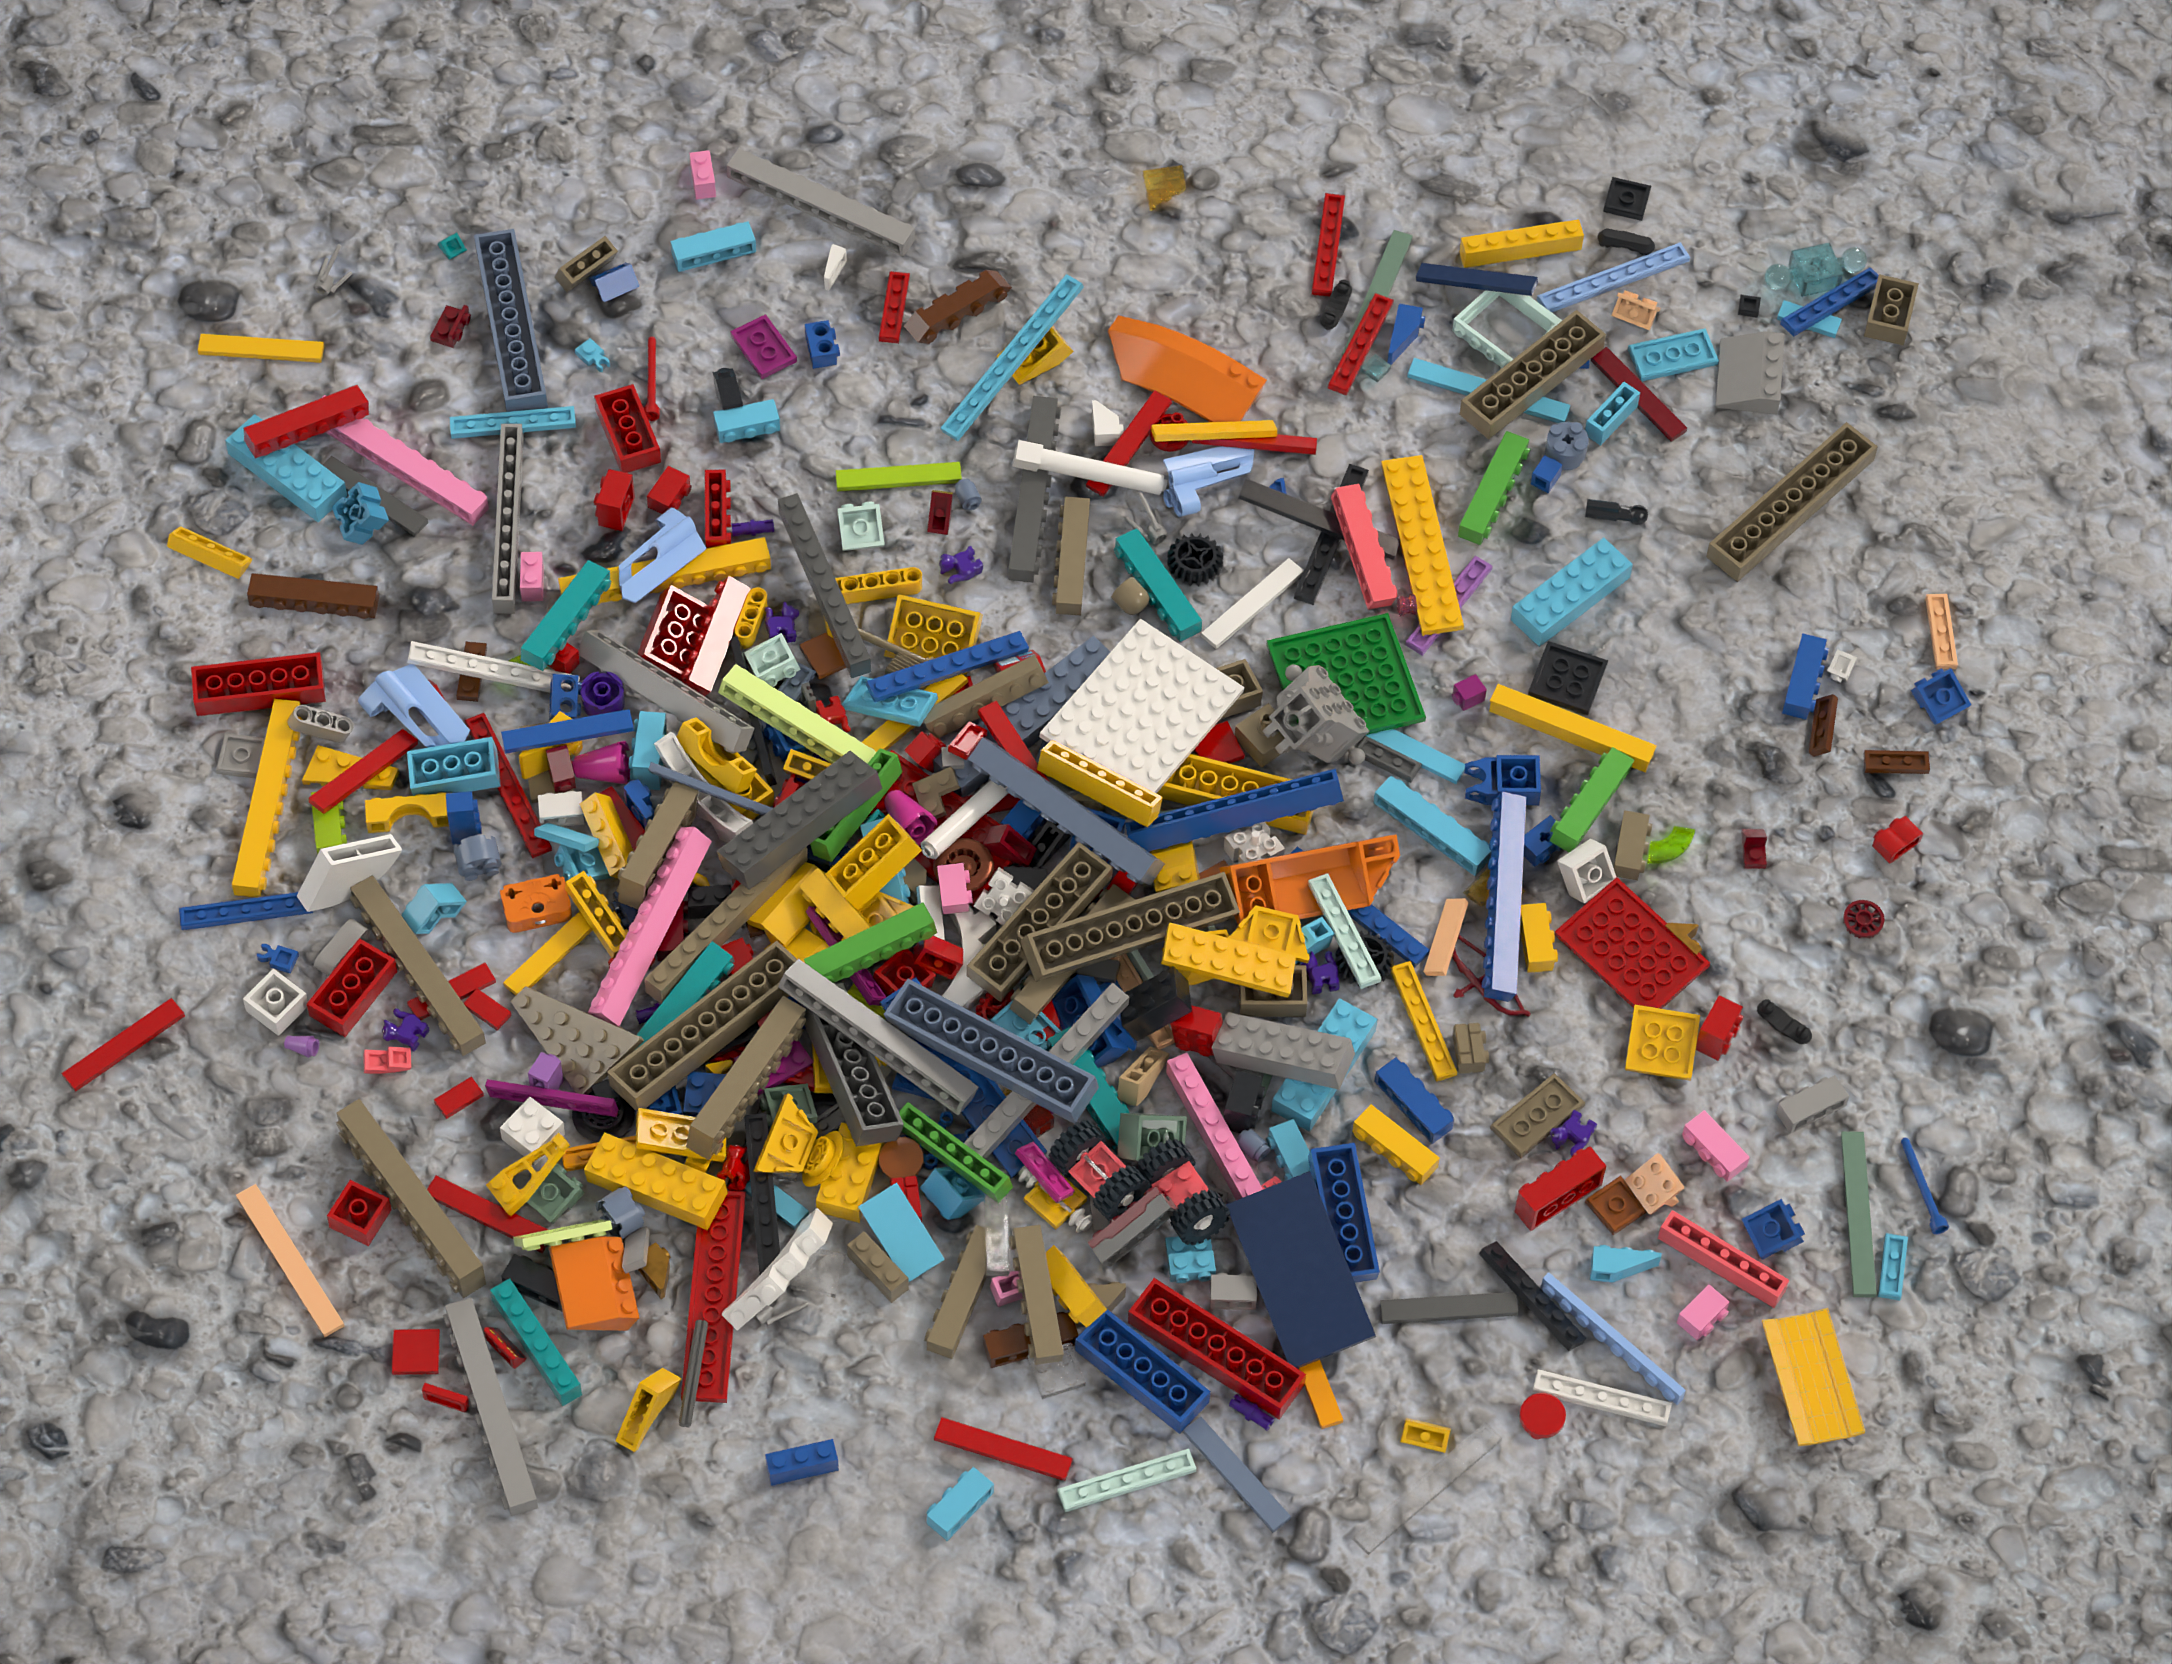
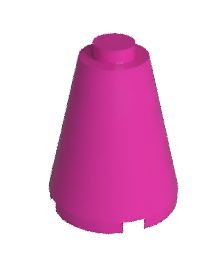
M620 741L575 756L574 761H571L575 776L583 779L627 784L628 780H630L631 770L629 769L630 757L626 753V751H630L627 742Z
M900 790L891 791L886 795L884 805L887 813L903 827L918 846H921V842L934 831L935 824L937 826L936 818Z

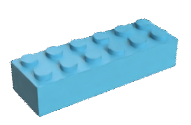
M254 414L225 440L228 454L315 521H321L333 510L332 506L342 497H347L345 482L295 444L255 459L244 442L243 429L263 421Z
M1603 537L1512 607L1510 620L1540 647L1631 577L1633 564Z
M1339 998L1318 1032L1351 1039L1355 1055L1348 1069V1074L1376 1032L1378 1019ZM1286 1078L1273 1097L1271 1111L1287 1120L1294 1119L1298 1126L1310 1132L1338 1089Z

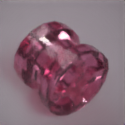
M1410 594L1408 597L1397 596V610L1400 617L1409 613L1411 615L1417 614L1415 594Z

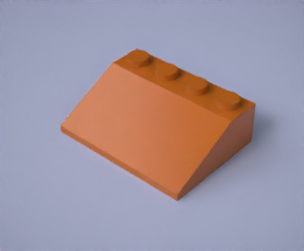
M601 1236L549 1248L567 1330L628 1331L639 1319L630 1274L625 1273L622 1268L624 1247L621 1237Z

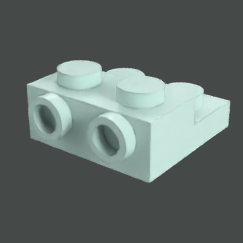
M864 502L862 506L856 507L853 504H845L837 509L842 551L883 547L885 545L879 504Z
M782 633L744 652L756 677L772 687L776 686L777 682L785 677H794L796 672L801 670Z

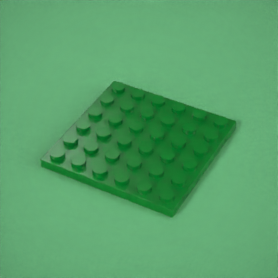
M1388 613L1267 640L1266 646L1282 691L1293 682L1288 680L1285 675L1288 666L1298 665L1303 672L1310 666L1320 665L1328 672L1330 680L1340 688L1345 700H1348L1353 705L1355 713L1365 721L1366 727L1370 731L1368 734L1426 721L1425 712Z

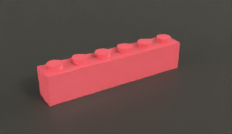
M1359 484L1338 487L1330 497L1367 609L1391 606L1397 598V589L1392 584L1390 578L1391 571L1389 566H1386L1384 550L1379 545L1378 532L1373 527L1372 514L1367 509L1365 503V493L1363 490L1361 491Z
M1672 1210L1660 1227L1659 1240L1769 1306L1775 1308L1786 1292L1789 1279Z

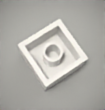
M1591 838L1557 860L1569 896L1583 903L1596 896L1616 878L1606 846Z
M274 968L243 998L246 1012L278 1036L307 1008L308 1003L306 993Z
M531 1097L500 1127L502 1140L523 1156L551 1141L558 1132L562 1136L565 1135L564 1122ZM544 1156L534 1161L533 1164L536 1165Z

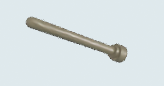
M857 628L863 640L896 655L898 652H901L919 663L935 659L934 657L923 658Z

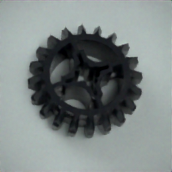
M1191 533L1190 537L1183 535L1182 540L1176 538L1175 544H1171L1170 550L1167 553V565L1170 574H1174L1175 580L1181 578L1182 584L1187 581L1189 586L1192 583H1196L1199 587L1201 582L1207 585L1209 580L1214 581L1216 575L1219 576L1223 567V553L1220 546H1216L1215 540L1210 541L1209 535L1202 538L1201 533L1198 536H1194ZM1187 553L1183 558L1179 559L1182 554ZM1211 560V563L1204 567V565L1207 564V561Z
M1361 930L1359 935L1375 966L1380 964L1376 968L1381 976V981L1384 982L1386 976L1391 974L1392 969L1390 967L1394 966V952H1391L1392 947L1387 945L1386 938L1380 940L1379 933L1374 937L1371 931L1364 935ZM1338 945L1335 954L1338 973H1343V980L1350 978L1349 982L1353 984L1357 980Z

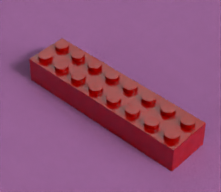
M1153 1278L1128 1311V1324L1253 1404L1255 1403L1278 1420H1280L1305 1386L1306 1374L1156 1278Z

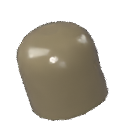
M1134 577L1124 581L1111 596L1115 603L1129 615L1140 613L1149 602L1147 591Z

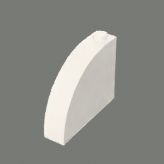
M391 834L320 849L297 897L307 912L345 902L352 896L350 887L372 875L376 880H379L397 860L402 849Z

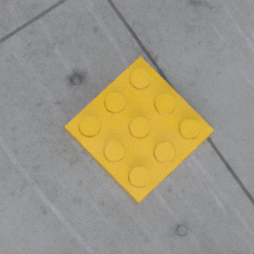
M1634 1005L1625 1070L1691 1081L1700 1015Z

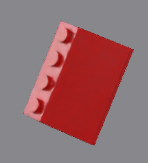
M670 585L659 596L637 655L677 680L683 681L681 675L690 663L688 657L692 650H695V639L702 632L703 627L701 623L710 611L708 605Z

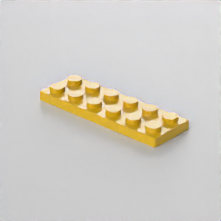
M1169 922L1161 964L1288 998L1291 993L1296 956Z

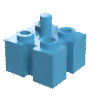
M358 482L348 491L349 497H342L332 506L336 520L342 521V525L339 528L343 539L363 545L373 536V529L379 530L389 519L385 508L379 506L382 500L377 487Z

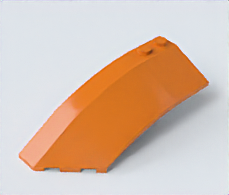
M1118 315L1107 331L1109 339L1112 341L1116 364H1118L1120 369L1121 381L1132 383L1152 392L1155 390L1209 422L1242 421L1262 392L1267 381L1262 376L1215 348L1157 324Z
M1394 834L1219 868L1220 873L1225 872L1240 913L1235 916L1238 925L1249 915V912L1255 905L1298 915L1299 919L1323 915L1308 886V880L1328 873L1347 910L1367 907L1372 904L1374 895L1384 884L1392 865L1399 859L1400 851L1397 835Z

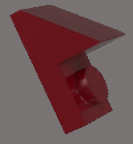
M932 490L927 532L948 535L953 512L951 510L953 492Z
M1742 829L1744 869H1766L1765 845L1767 835L1764 829Z

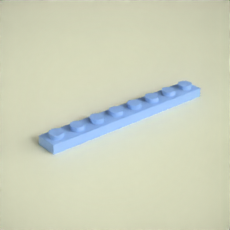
M1547 1273L1543 1277L1542 1291L1549 1298L1557 1301L1563 1311L1571 1313L1582 1327H1587L1593 1332L1594 1337L1598 1341L1608 1345L1614 1355L1622 1357L1633 1371H1638L1644 1376L1645 1381L1650 1386H1655L1659 1389L1666 1400L1673 1401L1676 1405L1683 1400L1686 1390L1552 1274Z

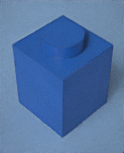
M1544 455L1532 473L1530 484L1549 494L1561 476L1563 464L1559 463L1556 459Z

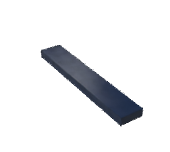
M1421 263L1415 276L1416 282L1527 296L1533 295L1538 284V277L1429 263Z

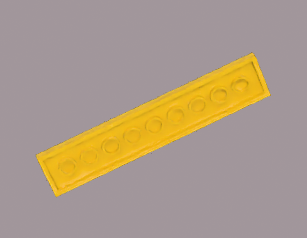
M1418 455L1381 461L1421 634L1424 636L1464 630V623L1423 456Z

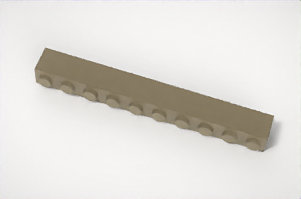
M807 847L750 890L740 884L645 978L646 993L662 1004L711 941L721 947L808 861Z
M372 875L350 887L352 894L350 901L355 909L359 908L361 910L360 914L364 922L371 924L373 927L371 930L375 938L382 940V946L387 955L392 954L396 961L397 969L404 971L406 974L404 977L408 985L415 987L417 990L415 992L420 1002H425L428 1005L427 1011L432 1019L436 1018L439 1021L438 1026L444 1035L448 1034L450 1037L449 1042L455 1051L459 1050L462 1056L486 1044L483 1030L375 877Z

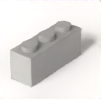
M1835 1075L1830 1078L1824 1077L1816 1085L1810 1088L1806 1086L1799 1090L1796 1095L1782 1098L1779 1101L1776 1114L1791 1134L1845 1107L1849 1094Z

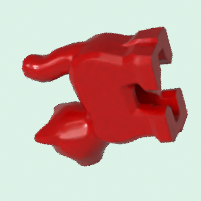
M838 696L830 697V704L824 707L821 700L816 701V714L833 725L841 724L843 731L846 733L851 731L845 708L840 704L841 701Z
M728 1145L726 1147L727 1160L724 1162L722 1170L717 1172L716 1176L724 1181L727 1177L731 1179V1184L727 1187L730 1191L743 1190L746 1187V1183L750 1181L749 1162L747 1160L743 1164L740 1160L745 1154L747 1146Z

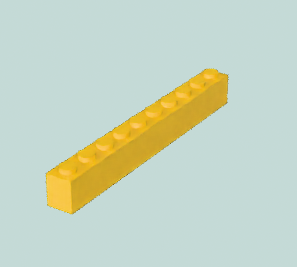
M763 537L707 548L650 593H660L670 585L680 589L684 586L701 585L704 582L714 580L721 581L728 576L741 577L745 574L761 573L771 569V558L766 539ZM655 559L632 563V577ZM619 566L607 568L610 570L611 586L608 591H604L601 594L597 605L622 599V592L619 587ZM576 575L558 578L560 595H562Z
M274 699L232 881L233 892L236 896L258 898L261 897L262 890L265 891L267 886L265 875L266 871L269 872L271 868V859L269 857L270 853H274L275 850L274 835L278 834L280 827L278 817L283 814L284 803L282 800L288 793V784L286 782L287 778H291L292 765L290 764L291 760H295L296 757L295 742L300 739V732H296L289 727L288 718L293 710L300 705L299 701Z

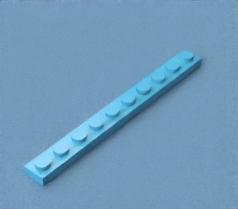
M1068 274L1064 276L942 425L941 430L943 433L956 441L960 440L1084 288L1081 282Z

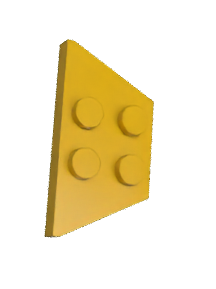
M878 891L859 911L874 926L914 906Z
M1255 905L1236 930L1227 937L1296 956V961L1309 962L1310 957L1307 953L1305 938L1301 931L1298 915Z
M789 1093L783 1097L754 1168L755 1172L800 1173L805 1167L818 1130L808 1121L803 1110L797 1108L792 1101V1095Z

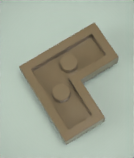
M952 767L913 783L919 805L933 814L936 819L947 815L941 796L960 788Z

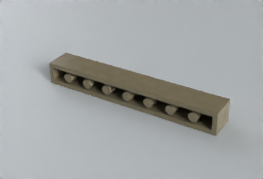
M1113 884L1109 890L1105 888L1098 897V903L1095 904L1093 902L1085 913L1090 915L1134 901L1135 899ZM1078 969L1035 982L1033 975L1030 974L1023 983L1025 987L1022 990L1018 988L1012 995L1011 1000L1013 1002L1009 1009L1031 1025Z

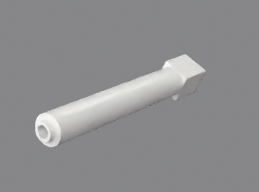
M1022 440L1018 441L1015 448L1012 467L1035 472L1041 469L1160 495L1161 491L1164 492L1166 490L1167 480L1164 479L1163 474L1043 449L1041 444Z
M990 780L921 842L922 853L928 858L936 859L1008 794L1006 791L1008 787L1004 788Z

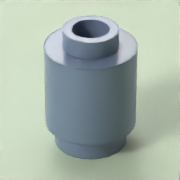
M967 478L958 481L955 485V493L963 509H977L982 502V498L975 484Z
M1252 1129L1248 1131L1243 1130L1237 1137L1240 1149L1253 1160L1256 1159L1260 1162L1268 1155L1270 1147L1267 1146L1268 1143Z

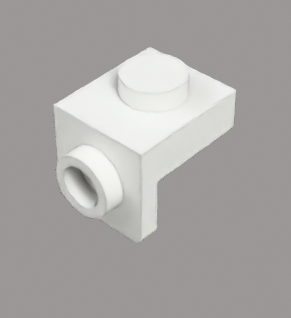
M1837 649L1830 667L1827 669V673L1830 674L1829 678L1840 683L1842 680L1847 682L1857 657Z

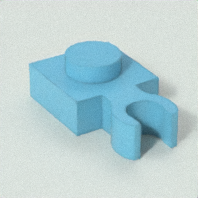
M591 338L575 349V354L585 364L590 366L594 363L599 372H603L601 364H606L610 367L609 359L604 357V350Z

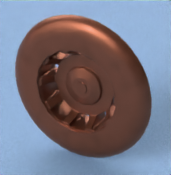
M968 838L957 839L933 861V871L938 882L937 866L963 863L964 870H969L970 883H966L967 891L971 890V892L983 887L991 878L994 870V861L990 851L982 843Z

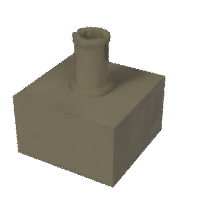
M1269 703L1235 726V737L1238 743L1261 768L1280 755L1275 747L1285 739L1280 731L1274 737L1270 736L1269 738L1263 733V730L1272 723L1269 716L1275 711Z

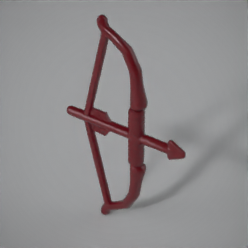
M1459 932L1457 940L1459 939L1485 958L1486 953L1462 937ZM1454 948L1452 959L1459 971L1471 982L1461 990L1457 988L1453 995L1454 998L1464 997V993L1475 987L1483 996V999L1497 1011L1509 1016L1524 1014L1529 1017L1531 1015L1528 1010L1524 1009L1517 994L1514 996V999L1520 1010L1506 1009L1495 999L1484 997V989L1481 982L1485 974L1477 978L1459 959Z

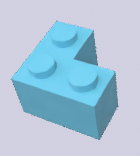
M452 883L424 884L417 890L413 900L406 905V909L401 916L415 934H430L441 918L456 917L467 901Z

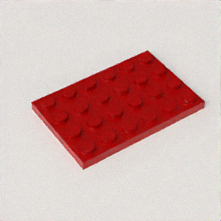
M1617 877L1561 925L1554 934L1633 1008L1634 1005L1663 1009L1710 967V962L1702 954L1698 953L1696 955L1693 951L1690 952L1689 948L1665 926L1667 922Z

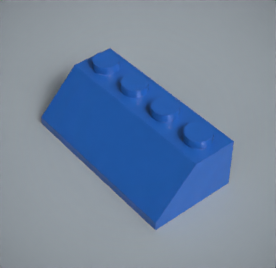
M1076 975L1052 999L1062 1030L1070 1026L1072 1027L1102 994L1094 977ZM1111 1023L1088 1048L1093 1054L1094 1063L1097 1068L1115 1062L1129 1050L1128 1046L1117 1037L1120 1030L1114 1023Z

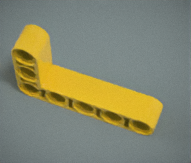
M916 567L835 578L846 604L898 597V594L904 596L915 595L922 590V572ZM824 618L826 632L830 637L833 638L829 626Z

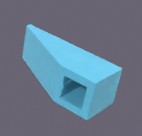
M1323 917L1301 928L1309 955L1311 951L1315 955L1330 947L1335 933Z
M1607 1245L1594 1246L1591 1256L1590 1280L1615 1282L1659 1266L1662 1253L1655 1252L1654 1250L1638 1251L1629 1247L1618 1249Z

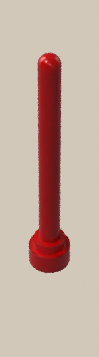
M653 336L648 338L647 404L644 407L649 421H656L660 418V408L656 404V339Z

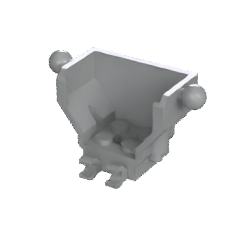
M1298 665L1288 666L1285 675L1288 680L1293 682L1277 696V709L1269 716L1272 723L1263 730L1267 738L1270 736L1274 737L1279 731L1285 737L1275 747L1278 753L1281 755L1283 752L1286 754L1292 748L1294 750L1300 749L1303 752L1313 754L1326 763H1330L1340 759L1348 752V759L1352 764L1359 765L1363 763L1365 753L1362 749L1355 748V745L1370 731L1367 729L1365 721L1353 710V705L1342 696L1340 688L1330 680L1328 672L1320 665L1310 666L1303 672Z

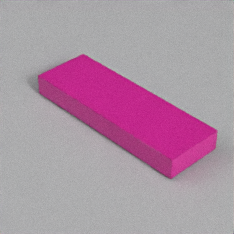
M1034 1141L1017 1149L1015 1152L1016 1156L1056 1203L1073 1195L1075 1190Z

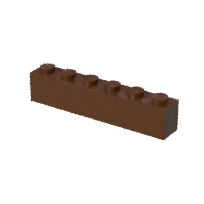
M252 573L247 597L249 606L256 608L267 607L276 610L286 609L297 612L306 611L322 615L336 614L342 617L356 616L367 619L376 617L379 591L378 586Z

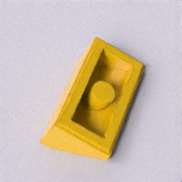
M1406 1418L1400 1442L1445 1453L1451 1429Z

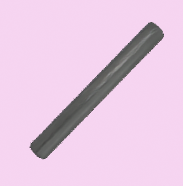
M697 1320L695 1322L679 1417V1426L689 1428L692 1424L708 1323L704 1320Z

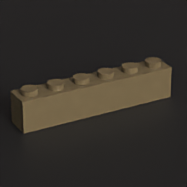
M1065 497L1064 505H1060L1059 517H1063V522H1059L1058 535H1062V539L1057 540V552H1060V558L1056 557L1055 570H1059V575H1054V588H1057V593H1053L1052 605L1056 606V614L1081 616L1090 498Z
M1034 654L935 704L924 719V722L929 732L936 738H940L966 725L969 721L972 722L980 718L977 713L978 709L995 701L1002 707L1049 682Z
M979 1225L975 1226L973 1232L970 1231L965 1242L967 1244L966 1250H962L958 1257L957 1271H952L949 1283H951L949 1290L945 1289L942 1294L941 1302L943 1304L941 1309H936L933 1316V1322L935 1323L932 1329L928 1328L924 1341L927 1342V1351L953 1359L1000 1248L1002 1233Z
M1033 1225L1013 1228L1012 1236H1009L1010 1250H1014L1016 1257L1013 1258V1268L1019 1274L1016 1284L1018 1293H1022L1023 1301H1020L1022 1315L1026 1314L1027 1322L1024 1323L1025 1335L1030 1336L1031 1344H1028L1029 1357L1034 1358L1035 1365L1060 1362L1063 1359L1064 1353L1041 1226Z

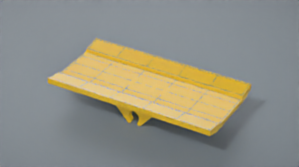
M1828 1308L1807 1314L1762 1320L1763 1329L1798 1446L1814 1445L1865 1434L1864 1425Z

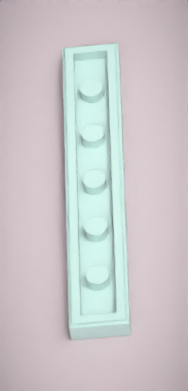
M1327 873L1308 880V886L1329 927L1335 933L1334 937L1360 988L1363 989L1381 982V976L1329 874Z
M1185 1449L1059 1488L1057 1492L1064 1512H1068L1196 1472V1466L1190 1450Z

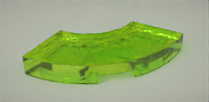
M1674 826L1672 833L1665 839L1650 841L1647 863H1665L1681 856L1690 847L1695 829Z

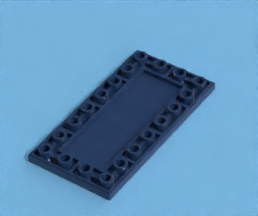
M1310 1171L1226 1204L1289 1364L1298 1369L1376 1337Z

